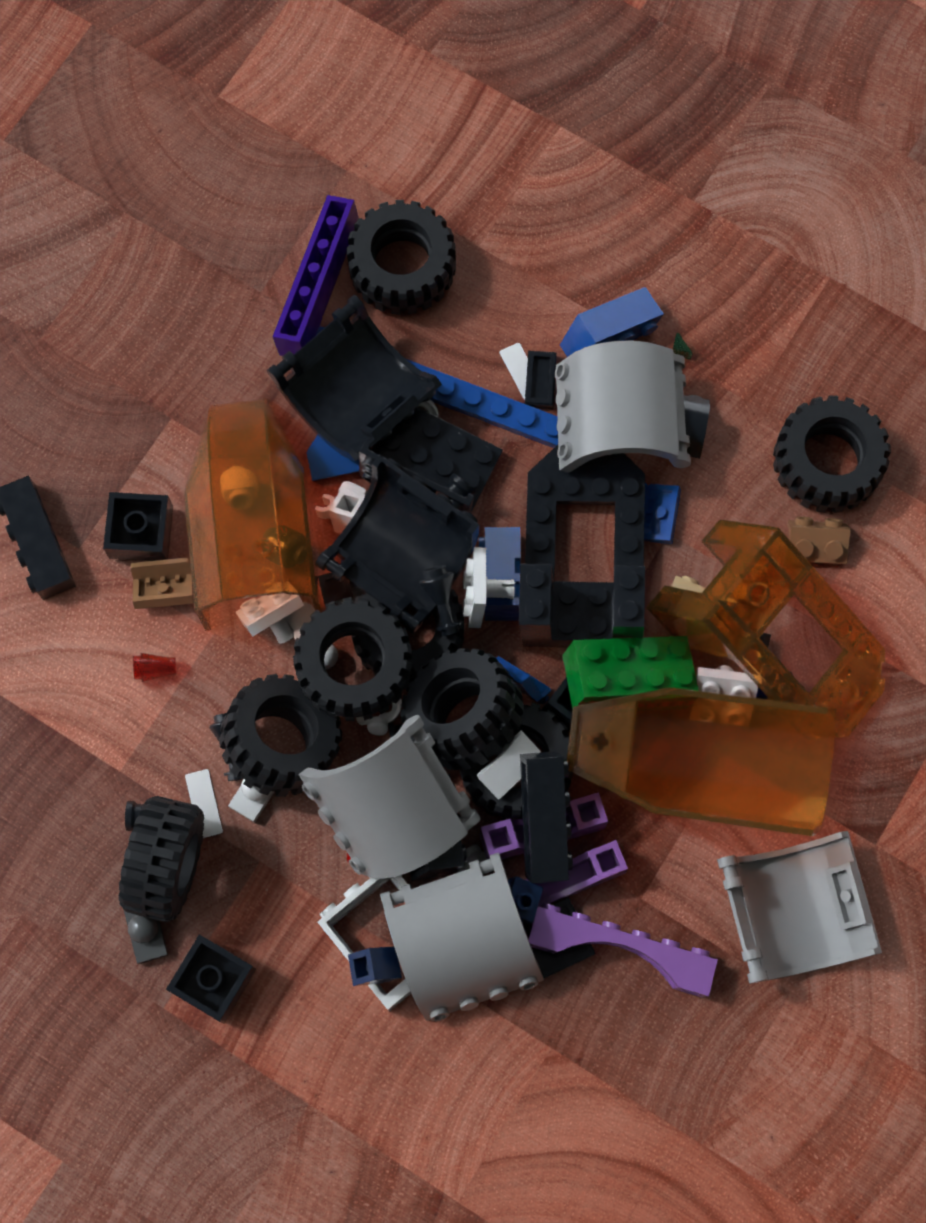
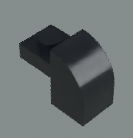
M684 395L686 435L689 436L690 441L687 453L690 454V457L700 459L711 404H709L710 400L703 399L700 396Z

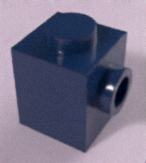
M517 876L508 879L523 926L533 923L543 887L532 884Z
M394 946L368 948L348 954L353 986L382 984L402 978L399 959Z

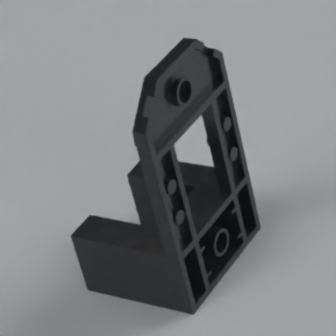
M557 445L528 472L525 564H520L519 629L523 647H569L573 640L643 638L645 612V473L625 453L605 455L589 460L570 473L560 471L557 455L559 446ZM557 504L615 505L614 582L555 581Z

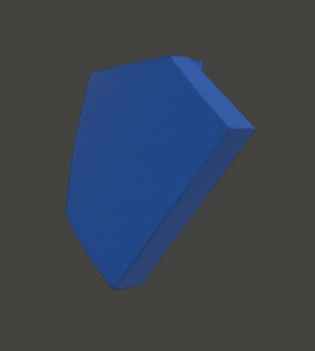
M318 435L306 452L312 481L359 471V460L353 461L342 456Z
M645 483L644 541L673 544L681 495L679 486L647 485Z
M500 656L496 658L517 683L522 693L539 704H544L549 700L548 694L552 690L548 686Z

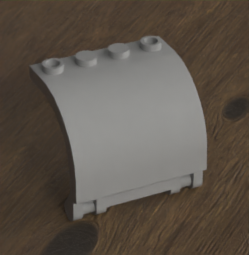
M612 341L580 349L556 365L555 378L557 384L556 404L559 446L557 455L559 458V470L570 473L589 460L618 453L650 454L669 459L676 468L689 467L691 465L690 454L687 453V448L690 446L689 436L686 435L683 387L686 386V376L682 371L685 368L684 356L675 354L673 349L653 343Z
M419 715L407 719L393 737L371 753L350 764L331 770H317L308 767L299 774L304 783L302 785L303 791L311 800H315L320 808L318 810L320 818L324 823L332 827L335 835H333L335 842L341 849L347 851L351 858L349 864L359 875L363 874L376 879H385L413 871L445 853L468 834L467 831L480 821V816L476 809H471L469 805L470 799L464 791L458 793L431 747L435 744V741L431 734L426 733L423 729L424 722ZM412 735H413V737L415 738L414 743H413L412 739L410 738Z
M848 831L838 832L814 841L771 852L739 857L731 855L717 859L719 869H723L725 880H723L724 889L728 892L743 949V952H741L743 961H747L750 973L747 974L749 984L815 971L882 953Z
M499 852L490 855L488 860L470 862V869L413 889L411 884L401 886V890L394 893L387 891L380 894L384 914L402 971L416 1005L426 1021L443 1020L449 1016V1013L460 1009L462 1011L472 1010L480 1002L489 999L492 1001L501 1000L507 997L509 992L517 989H532L538 985V982L544 980L541 968L535 958L522 924ZM495 871V873H493V874H490V875H487V876H484V875H483V874H486V873ZM405 902L404 905L395 908V905Z

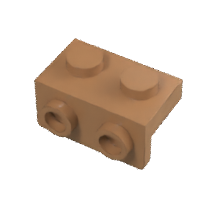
M798 516L795 520H788L789 535L786 557L788 561L847 564L850 528L846 523H843L842 519L826 518L825 522L813 521L811 517Z
M189 558L131 563L134 609L194 603V576Z

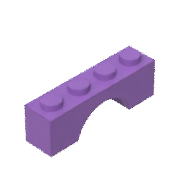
M599 792L570 801V808L566 809V821H569L571 825V839L605 829L608 819ZM507 819L480 828L479 836L487 860L490 859V855L498 852L502 860L524 853L523 819Z

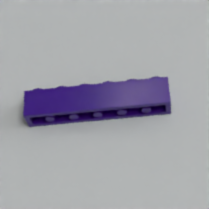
M331 195L326 197L273 334V340L280 356H283L288 351L295 354L317 334L347 254L350 232L355 231L354 224L359 219L355 201L352 199Z

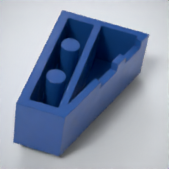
M643 287L578 314L561 341L560 346L568 357L580 349L595 344L612 341H634L642 335L647 336L653 333L658 328L657 324L664 313L647 288Z
M485 527V537H479V547L486 548L487 579H514L515 582L513 585L515 587L514 599L487 597L485 621H519L520 527Z

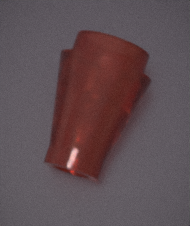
M140 653V656H133L134 680L141 679V682L169 675H176V658Z

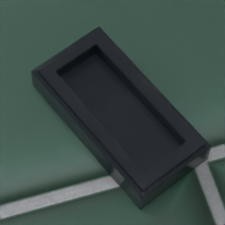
M528 350L524 404L537 409L553 410L557 352Z

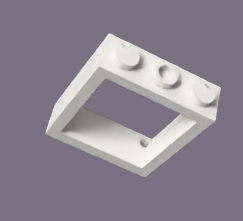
M401 875L385 879L369 877L370 879L361 886L356 883L343 894L346 898L337 906L332 903L319 914L322 918L317 921L348 961V954L354 952L334 929L333 925L389 879L398 890H401V886L407 885ZM406 979L388 994L379 984L368 985L388 1011H391L411 994Z

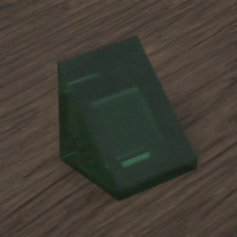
M676 333L673 352L684 356L685 359L691 360L692 351L680 334Z

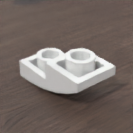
M522 730L515 735L510 744L506 743L502 749L504 751L477 774L479 780L498 800L521 779L520 754L541 752Z

